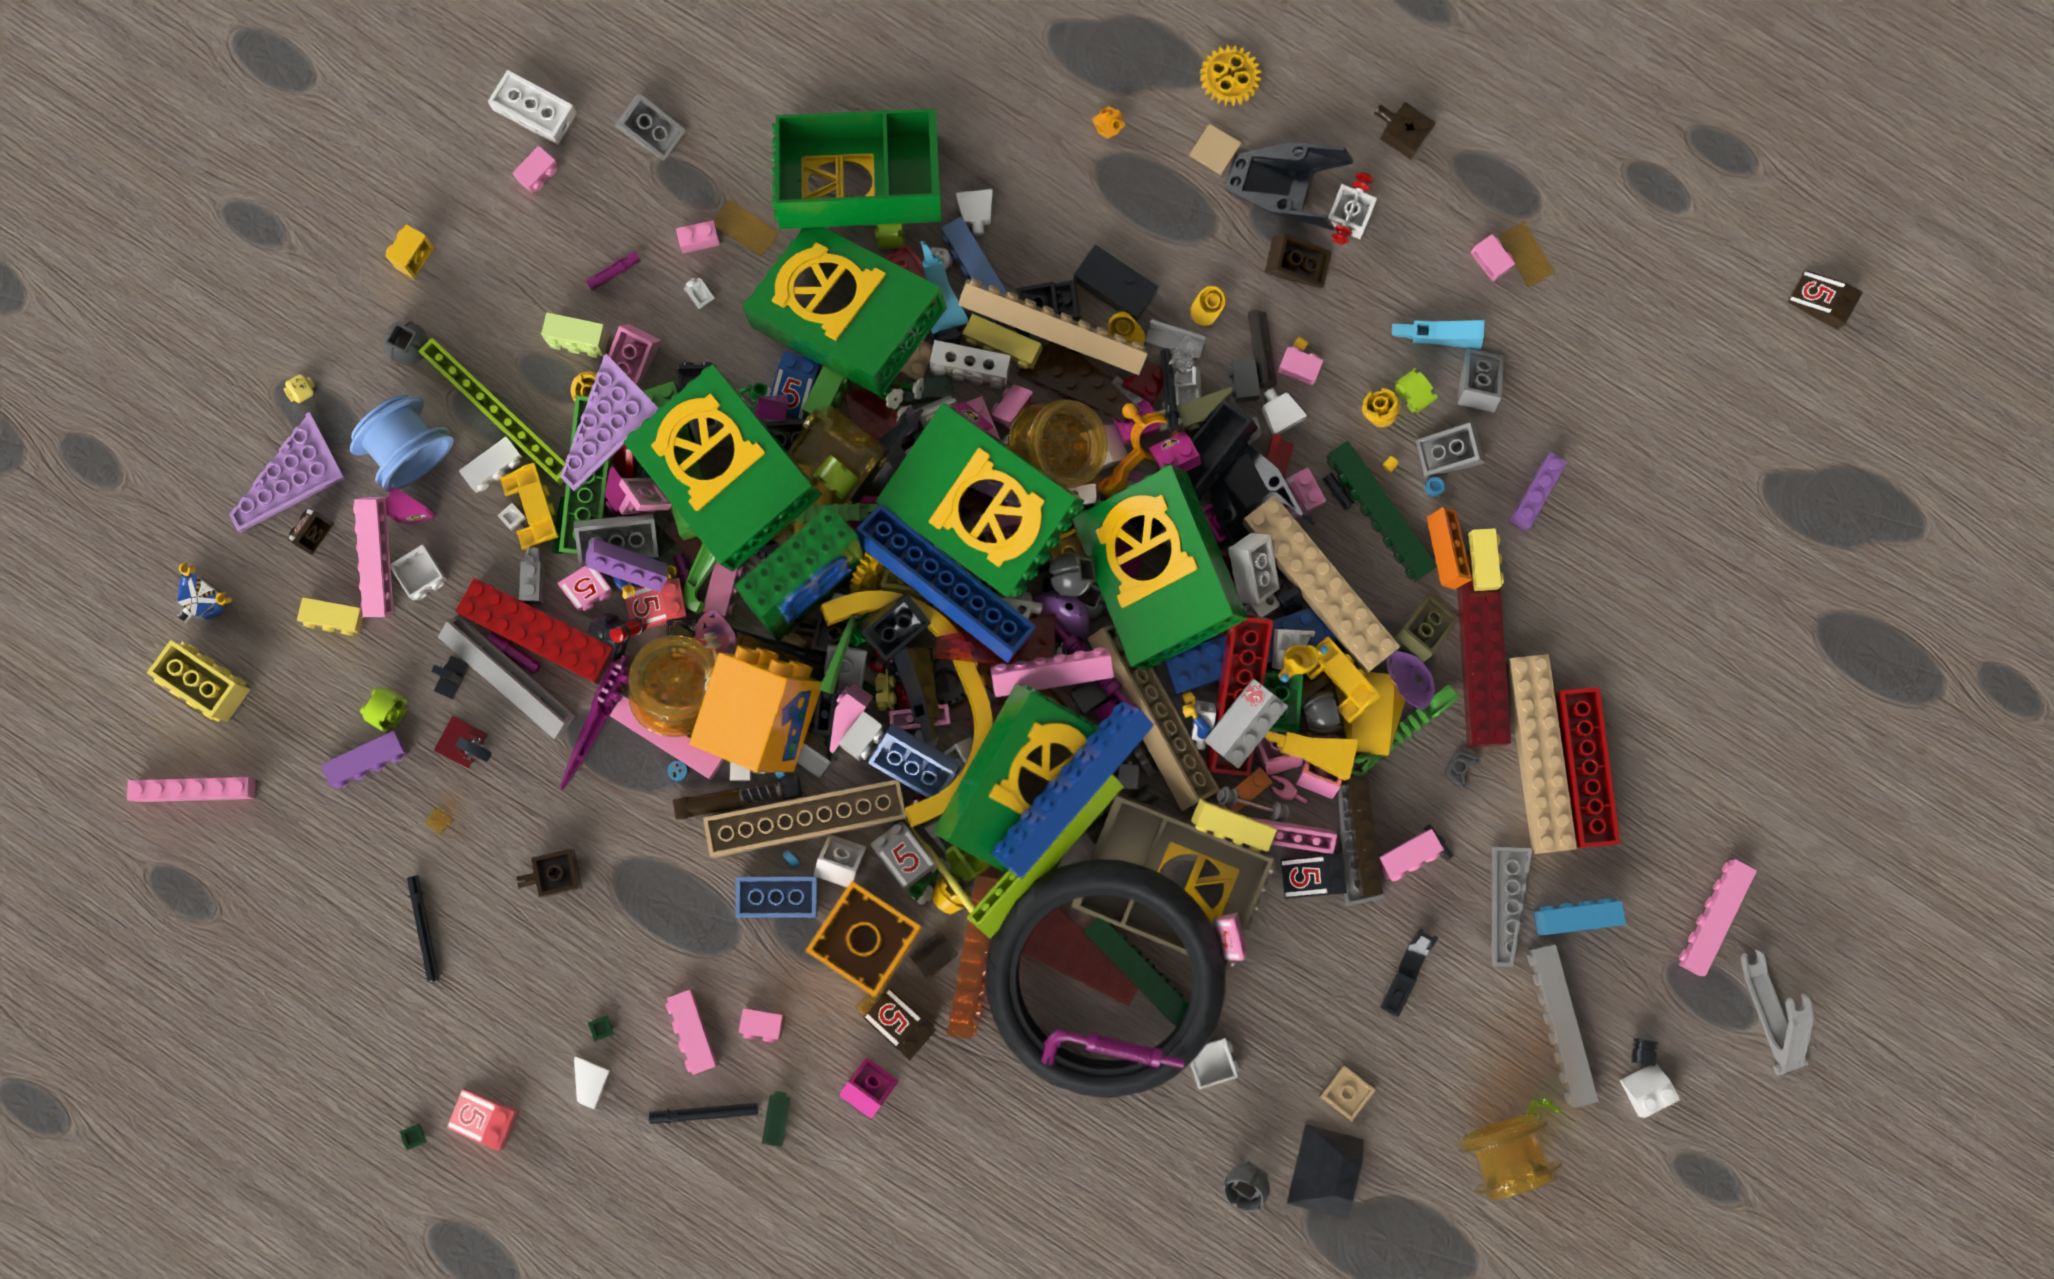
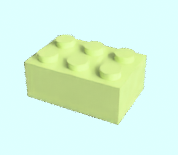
M547 312L541 332L542 337L552 349L561 350V348H565L575 354L584 352L594 358L605 355L610 336L603 324Z

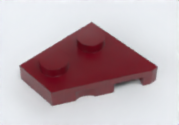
M1153 363L1142 369L1139 375L1134 374L1124 380L1121 387L1153 404L1163 387L1162 369Z

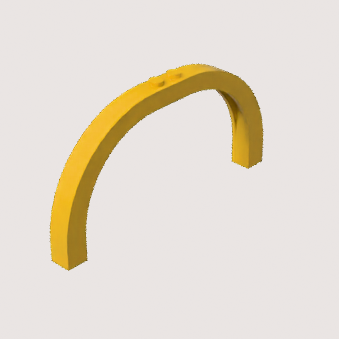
M890 591L857 592L826 602L821 605L820 609L827 626H830L851 616L873 613L904 594ZM911 597L931 622L926 628L939 639L948 651L969 699L974 720L972 748L968 760L957 778L938 794L904 809L909 824L913 828L944 813L990 731L993 721L990 702L984 688L986 682L983 675H979L976 669L978 668L976 658L974 656L971 657L958 631L942 614L928 604Z

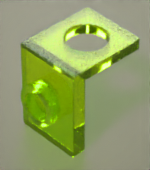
M1543 1098L1540 1101L1531 1099L1524 1122L1532 1124L1537 1106L1560 1112L1561 1108L1552 1106V1101Z

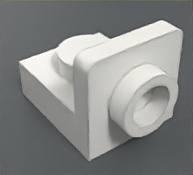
M694 277L685 283L686 287L683 289L698 309L714 299L702 279H695Z

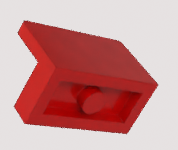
M1273 434L1266 459L1276 466L1285 477L1294 444L1281 440V435Z
M624 444L613 455V467L619 475H625L626 478H636L637 459Z

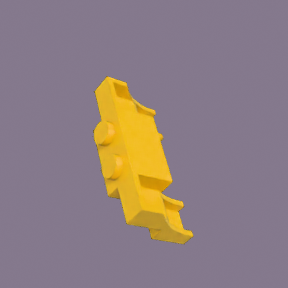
M531 463L522 466L512 473L499 477L506 497L519 493L528 524L530 525L527 528L516 531L521 549L524 551L526 548L540 546L543 542L558 538L553 517L556 514L555 508L552 503L549 504L547 497L550 496L547 485L542 484L536 464Z
M1328 636L1318 644L1316 649H1320L1322 645H1325L1329 651L1326 654H1322L1317 665L1305 674L1311 680L1322 671L1330 677L1347 697L1337 707V710L1350 724L1363 714L1367 707L1379 699L1380 694L1366 680L1367 675L1365 672L1353 665L1355 662L1349 654L1344 655Z

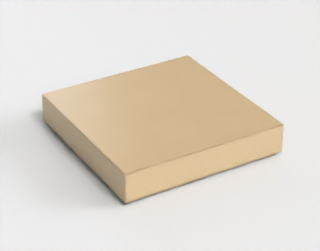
M1209 124L1189 156L1222 175L1239 149L1241 142Z
M1342 1065L1319 1097L1352 1122L1376 1090L1347 1066Z

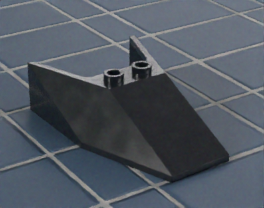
M1289 142L1234 155L1225 190L1273 214L1334 230V225L1326 214L1304 211V205L1314 173L1353 164L1354 160L1345 147Z
M922 408L870 446L852 471L860 480L845 497L844 503H860L865 495L880 496L907 456L901 447V442L923 413Z
M1247 442L1211 486L1215 514L1232 546L1250 534L1242 525L1244 518L1274 495L1283 505H1288L1312 526L1316 524L1282 472Z

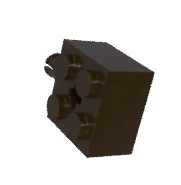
M1404 102L1397 113L1391 112L1382 104L1374 112V115L1380 117L1388 125L1380 139L1410 160L1436 124V122L1407 102Z
M820 611L816 625L798 621L797 626L799 628H796V634L813 637L811 650L827 655L828 644H839L850 618L827 626L822 611ZM835 632H838L840 637H836V640H833L831 634L834 635Z
M573 849L532 857L534 872L516 876V881L520 882L517 883L519 889L537 885L538 895L542 898L582 889L576 854ZM556 869L561 871V874H559L558 877L553 876V873L556 872Z

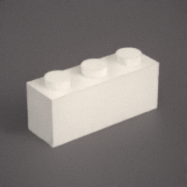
M504 437L460 469L459 472L476 493L482 492L489 487L492 481L499 480V477L504 476L507 470L519 466L524 458L507 437Z

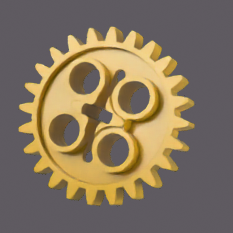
M1229 45L1226 46V50L1219 47L1218 53L1213 50L1212 56L1207 55L1206 61H1203L1202 67L1204 68L1200 70V74H1202L1200 81H1203L1202 88H1207L1206 95L1212 94L1211 100L1218 98L1217 104L1223 100L1225 106H1227L1228 101L1231 102L1232 106L1235 105V101H1238L1241 105L1243 98L1249 101V95L1254 96V90H1258L1259 85L1257 83L1261 81V78L1258 77L1261 74V70H1257L1259 63L1254 64L1256 57L1249 58L1250 51L1244 54L1243 47L1240 51H1237L1236 45L1233 47V50H1230ZM1238 62L1240 66L1236 67L1233 66L1231 63ZM1220 68L1223 72L1217 73L1214 69ZM1245 79L1247 83H1240L1238 80ZM1227 85L1230 89L1225 90L1221 86Z
M865 552V557L860 559L861 563L856 566L857 571L853 573L854 577L851 579L852 584L850 585V588H852L850 590L851 593L877 591L878 588H881L880 585L885 569L889 570L873 556Z

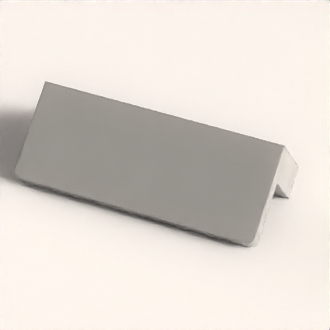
M1151 320L1144 343L1164 350L1168 348L1173 353L1199 361L1206 336Z
M803 743L797 763L821 779L832 763Z

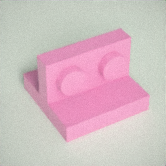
M622 478L619 483L626 494L618 509L622 515L654 514L655 510H669L672 505L652 478Z

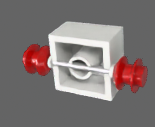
M1366 172L1355 175L1358 179L1352 183L1355 189L1343 184L1341 185L1328 216L1337 232L1332 234L1331 237L1338 245L1348 244L1350 241L1347 236L1361 238L1377 200L1376 197L1363 193L1370 191L1371 188L1368 184L1373 183L1371 175Z

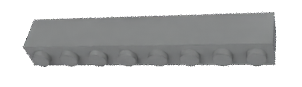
M460 615L453 617L445 623L438 638L446 646L452 649L551 737L555 739L566 732L575 717L573 713Z
M1556 944L1528 950L1529 955H1527L1529 965L1533 966L1535 973L1533 974V981L1538 986L1540 992L1538 1000L1545 1010L1543 1018L1545 1024L1549 1025L1551 1032L1548 1034L1549 1040L1554 1045L1556 1051L1554 1059L1561 1069L1559 1073L1560 1081L1562 1084H1565L1567 1091L1564 1093L1566 1102L1575 1108L1599 1102Z

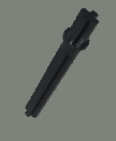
M1165 348V350L1160 351L1166 411L1164 418L1167 420V429L1170 433L1179 430L1178 418L1180 413L1177 410L1172 354L1168 348Z
M732 628L736 634L737 631H740L815 664H823L824 654L811 651L808 647L801 648Z
M419 875L410 876L407 878L410 892L408 898H411L427 981L434 982L439 980V974L424 905V892L421 890Z
M749 1103L677 1110L667 1108L666 1111L649 1112L650 1124L668 1123L670 1125L671 1122L751 1116L758 1114V1104Z

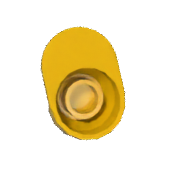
M1208 286L1204 288L1192 303L1190 314L1193 321L1198 325L1208 326L1213 324L1226 307L1228 297L1221 287Z
M1118 312L1110 318L1108 322L1110 335L1114 336L1117 333L1126 337L1128 342L1132 343L1135 340L1144 344L1145 333L1131 314Z

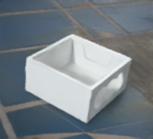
M423 544L390 564L391 570L404 591L413 601L426 597L427 592L432 589H439L444 585L443 582L447 580L430 551Z
M1226 1038L1207 1043L1200 1054L1190 1063L1198 1089L1238 1077L1239 1067L1237 1061L1232 1060L1230 1053H1233L1231 1042L1226 1041Z

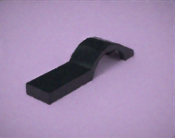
M1419 928L1405 951L1398 971L1380 1006L1381 1009L1399 1017L1417 981L1418 973L1427 954L1434 947L1438 939L1436 935L1431 937L1423 933L1424 930Z

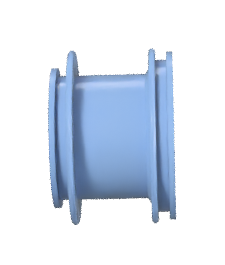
M399 395L383 402L369 412L352 432L351 453L354 455L370 454L380 467L376 474L375 482L382 486L386 492H391L394 487L400 490L422 478L443 460L453 445L454 440L449 435V430L446 427L431 429L421 418L420 413L424 406V400L419 396Z

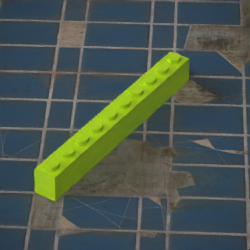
M433 338L418 351L560 486L565 482L560 477L565 462Z
M1112 774L1023 878L1008 870L969 914L967 919L988 938L991 939L998 931L1014 903L1028 890L1033 882L1047 874L1124 787Z

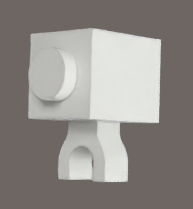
M730 762V780L732 782H752V773L766 774V772H754Z

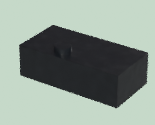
M1096 244L1073 277L1076 284L1116 311L1131 314L1136 322L1157 294L1159 287Z

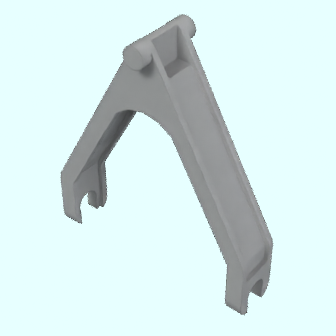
M1755 949L1756 960L1749 963L1748 955L1743 953L1741 963L1746 984L1777 1063L1774 1066V1071L1779 1076L1808 1065L1806 1053L1814 1022L1811 1000L1803 993L1801 994L1803 1004L1799 1008H1795L1794 1000L1787 998L1786 1009L1789 1020L1787 1024L1768 975L1765 956L1759 949Z

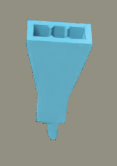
M922 241L921 246L925 261H922L926 280L941 287L947 306L945 312L931 329L932 334L968 323L969 320L962 306L958 305V299L948 283L941 257H936L935 254L932 255L929 246L925 241Z
M1485 320L1414 321V325L1392 324V336L1408 337V339H1412V343L1459 348L1468 347L1481 350L1484 339Z

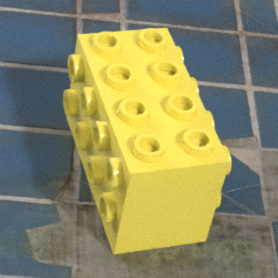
M170 640L147 672L155 678L154 682L162 687H167L172 694L187 700L186 703L195 709L198 708L203 711V715L217 722H220V720L228 722L251 690L245 686L247 684L246 681L230 674L231 671L223 666H219L212 658L201 654L197 648L183 641L177 643Z

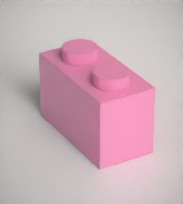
M537 146L514 170L513 175L517 181L533 194L536 190L538 191L543 187L548 177H552L557 172L559 166L555 159L540 146Z
M714 220L676 228L679 245L683 254L720 246Z
M1493 234L1474 246L1470 252L1492 282L1510 271L1515 265L1512 255L1503 249L1501 241L1497 237L1495 238Z
M1287 347L1277 372L1313 386L1323 360L1316 354L1302 352L1298 347Z
M744 1008L738 1033H743V1038L755 1039V1036L763 1037L762 1041L774 1043L775 1039H780L784 1015Z

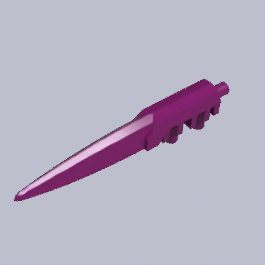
M624 655L621 656L618 664L611 662L592 700L591 710L567 764L560 785L561 791L576 773L593 745L606 718H609L612 712L611 707L614 708L616 705L612 702L613 699L617 702L622 700V695L617 693L618 689H624L621 683L629 684L631 682V677L627 676L626 673L630 674L632 670L625 667L629 658Z

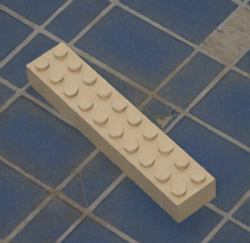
M976 278L966 279L958 300L959 306L1137 375L1140 374L1148 354L1143 346L1144 344L1138 341L1128 342L1126 337L1120 334L1110 335L1108 330L1102 327L1092 328L1090 323L1084 320L1074 321L1072 316L1066 313L1056 314L1054 309L1048 306L1038 307L1035 301L1030 299L1020 300L1018 295L1012 292L1002 293L1000 288L994 285L984 286L982 281Z
M1275 495L1244 518L1242 525L1249 533L1271 535L1276 566L1294 587L1297 586L1303 599L1366 675L1400 648L1399 644Z
M1114 624L1106 626L1088 637L1087 639L1093 650L1099 647L1109 649L1113 676L1122 684L1120 690L1133 704L1136 703L1137 707L1155 724L1144 736L1143 741L1181 810L1184 811L1198 804L1199 799L1205 800L1220 791L1218 785L1154 669L1144 670L1130 666Z
M1549 654L1510 658L1506 661V673L1532 855L1575 850L1577 846Z
M891 780L704 817L703 821L710 857L717 858L907 820V816L904 811L905 805L901 784L898 780Z

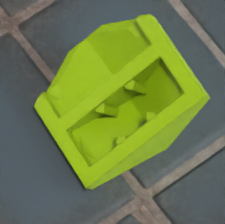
M955 845L945 850V862L951 865L950 873L966 882H970L990 867L985 861Z

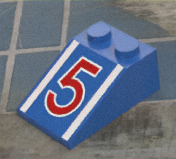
M783 351L771 396L787 395L789 404L786 416L804 420L802 408L822 370V366L812 359Z

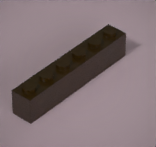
M1368 775L1350 777V779L1344 781L1359 896L1382 895L1383 888Z

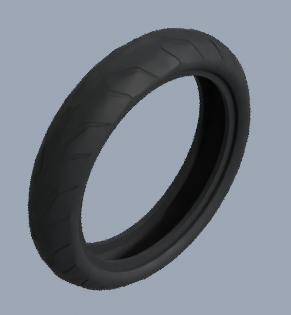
M1124 860L1076 862L1056 868L1033 882L1028 890L1014 903L1000 928L992 936L986 959V995L994 1022L1008 1048L1027 1068L1040 1078L1056 1087L1087 1096L1121 1097L1141 1093L1160 1086L1177 1076L1200 1054L1208 1043L1218 1024L1225 998L1226 975L1222 949L1217 933L1202 908L1176 882L1155 870ZM1092 895H1112L1139 902L1155 911L1170 924L1187 951L1193 975V991L1187 1010L1180 1023L1155 1048L1163 1049L1162 1055L1185 1060L1183 1068L1160 1063L1158 1068L1150 1066V1063L1146 1065V1062L1143 1064L1142 1062H1135V1060H1127V1058L1118 1060L1091 1059L1072 1053L1061 1046L1057 1047L1054 1065H1048L1049 1056L1046 1064L1041 1062L1045 1049L1044 1042L1048 1039V1036L1034 1022L1024 1003L1019 982V964L1022 948L1028 935L1044 916L1060 905L1077 898Z

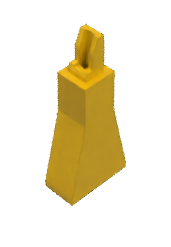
M1269 731L1264 736L1268 741L1277 743L1276 747L1280 748L1279 753L1301 758L1342 780L1350 779L1359 740L1309 738L1290 732L1280 735Z

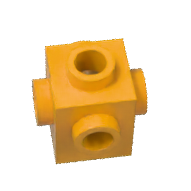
M1110 106L1102 109L1097 116L1091 119L1098 133L1107 139L1117 135L1126 126L1121 111Z

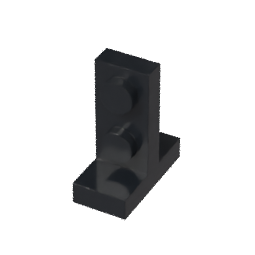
M1276 566L1280 589L1274 595L1281 604L1282 612L1287 616L1303 608L1301 592L1297 586L1294 587Z
M450 656L446 665L441 664V666H437L434 664L431 672L440 676L434 691L453 700L470 665L453 656Z

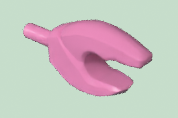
M1271 775L1272 779L1281 783L1284 787L1283 790H1278L1271 786L1272 792L1277 797L1292 801L1295 798L1304 804L1307 803V799L1296 793L1297 789L1290 780L1279 775Z

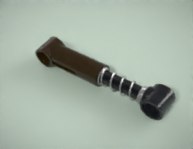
M799 776L782 778L779 783H774L771 786L765 785L760 788L756 786L755 789L749 790L747 788L745 791L734 788L694 797L677 798L672 801L676 820H681L697 815L740 808L743 803L747 804L750 801L756 802V800L760 799L764 801L766 798L773 799L776 796L779 798L783 797V799H791L803 795Z

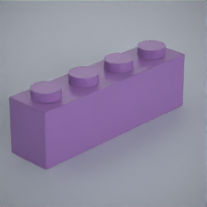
M1551 452L1544 458L1512 514L1509 523L1523 531L1531 527L1567 461Z
M593 538L586 551L587 568L658 592L661 591L668 578L667 563Z
M392 731L321 764V767L330 787L341 789L348 786V782L351 780H361L367 777L366 773L373 770L374 772L380 771L390 762L397 763L403 760V756L407 755L408 752L399 733Z

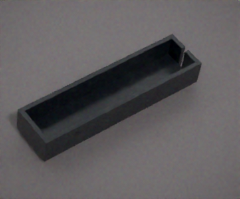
M1224 399L1191 439L1200 456L1201 464L1188 470L1187 473L1199 501L1258 429L1252 418ZM1144 515L1133 517L1127 521L1136 531L1143 535ZM1156 518L1152 519L1150 540L1159 536L1165 529V526ZM1161 543L1157 546L1162 549L1164 545Z

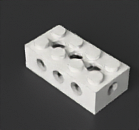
M509 70L506 71L488 100L492 110L557 145L577 115L572 104Z
M935 340L930 359V370L938 377H945L946 375L951 376L952 379L957 381L966 379L971 380V383L976 385L985 383L990 384L992 388L1001 389V387L1006 388L1011 356Z

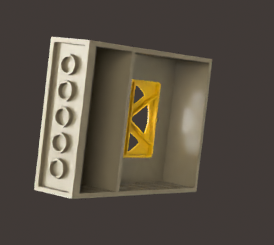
M1119 792L1113 800L1089 860H1124L1145 866L1159 873L1162 866L1175 856L1183 854L1198 855L1184 890L1198 903L1211 923H1214L1213 919L1215 917L1238 912L1243 933L1245 929L1249 930L1253 921L1251 914L1253 911H1257L1260 904V892L1264 893L1268 884L1267 875L1273 873L1276 865L1272 854L1262 850L1260 853L1249 848L1250 845L1245 843L1242 846L1231 842V838H1218L1210 830H1207V833L1196 829V825L1187 819ZM1206 859L1212 862L1220 872V875L1198 878ZM1223 883L1224 891L1218 905L1212 909L1194 886ZM1112 895L1085 896L1072 901L1071 907L1187 954L1181 939L1170 924L1155 911L1139 902ZM1224 960L1225 970L1228 971L1230 966L1234 967L1236 960Z

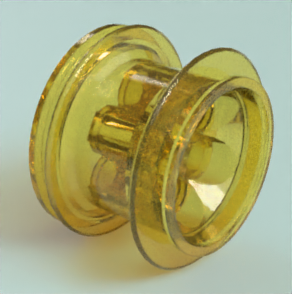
M1073 400L1036 403L1023 409L1011 425L1007 443L1010 448L1066 488H1075L1091 481L1102 469L1108 448L1106 430L1099 416L1089 406Z
M677 635L660 637L646 644L636 655L629 673L628 701L636 720L644 728L658 735L681 737L692 734L716 663L712 653L700 642ZM650 684H657L658 686L651 687ZM695 685L698 689H692L690 686ZM659 700H667L668 702L660 703ZM683 700V701H687L688 703H687V704H681V703H679V702Z
M1531 1113L1504 1120L1473 1131L1457 1140L1459 1144L1464 1145L1460 1148V1153L1474 1152L1485 1182L1476 1187L1474 1193H1488L1485 1196L1486 1200H1497L1533 1190L1557 1178L1556 1173L1552 1172L1559 1169L1562 1163L1558 1161L1547 1163L1536 1131L1541 1130L1547 1125L1546 1121L1539 1120L1543 1117L1542 1113Z

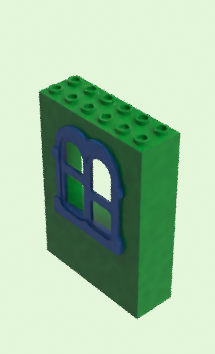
M829 505L735 584V587L753 615L776 641H780L797 626L798 621L802 622L854 577L853 573L857 571L856 566L860 565V559L864 558L858 537L833 507Z

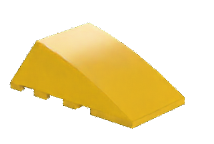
M1369 672L1366 680L1380 694V698L1367 707L1365 712L1350 724L1341 715L1344 722L1346 739L1359 740L1356 753L1388 756L1406 700L1400 694L1397 685L1392 681L1389 674ZM1335 684L1337 700L1341 704L1347 697Z

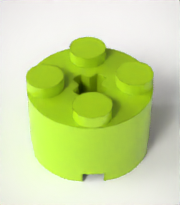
M903 224L877 225V228H875V238L878 250L905 248V228Z
M1416 368L1395 382L1396 389H1394L1399 398L1404 397L1408 402L1406 406L1411 413H1419L1438 398L1436 393L1434 395L1431 393V390L1434 388L1421 372L1416 373Z
M832 455L827 457L813 474L821 483L825 480L823 485L831 492L835 489L834 494L842 501L860 480Z
M376 687L372 691V697L368 703L362 706L360 713L366 722L380 731L388 733L390 731L387 729L390 727L395 728L403 719L406 713L404 705H408V701L387 687Z

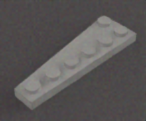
M1342 785L1337 791L1341 853H1343L1347 893L1344 894L1345 907L1383 899L1384 894L1366 897L1359 896L1345 785Z
M1492 847V966L1513 967L1532 848Z

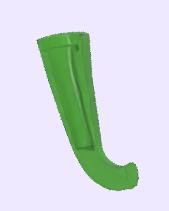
M702 544L696 556L683 591L685 605L696 613L702 612L705 608V603L700 602L697 598V591L717 563V560L704 544Z
M851 616L820 686V690L830 694H834L853 630L857 626V621L853 616Z

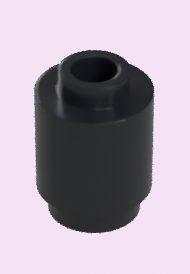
M956 326L934 333V339L937 341L960 345V340H963L961 330L956 329Z

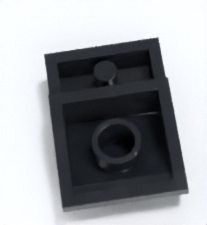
M1074 280L1054 283L1053 281L1017 288L1018 299L1023 301L1030 299L1035 301L1038 307L1048 306L1054 309L1056 314L1066 313L1072 316L1074 321L1081 320L1077 285Z

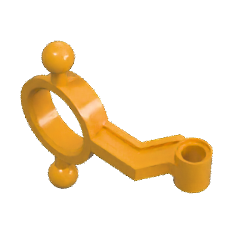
M1128 403L1122 408L1123 416L1135 421L1130 435L1131 444L1134 449L1113 469L1111 478L1106 477L1099 483L1097 489L1107 499L1113 493L1123 491L1122 488L1127 483L1129 472L1144 458L1155 460L1151 452L1141 448L1140 436L1142 431L1152 423L1160 422L1167 425L1164 413L1152 412L1141 417L1137 413L1138 410L1134 404ZM1178 431L1171 433V437L1178 434Z

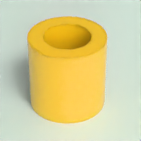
M1299 336L1292 346L1300 348L1303 352L1309 342Z
M1389 456L1382 467L1392 473L1399 462L1394 457Z

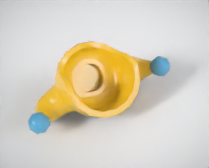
M1311 645L1290 646L1285 651L1283 657L1284 666L1278 676L1280 681L1287 682L1296 674L1302 675L1312 670L1317 665L1319 657L1329 651L1328 647L1322 645L1320 649H1316V647Z

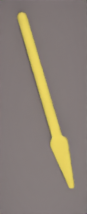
M908 819L905 820L924 850L937 865L936 868L971 913L976 908L934 850L924 841L914 827L911 828Z

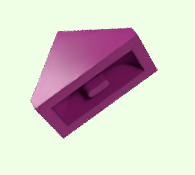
M787 395L758 397L755 412L759 417L785 422L789 404Z

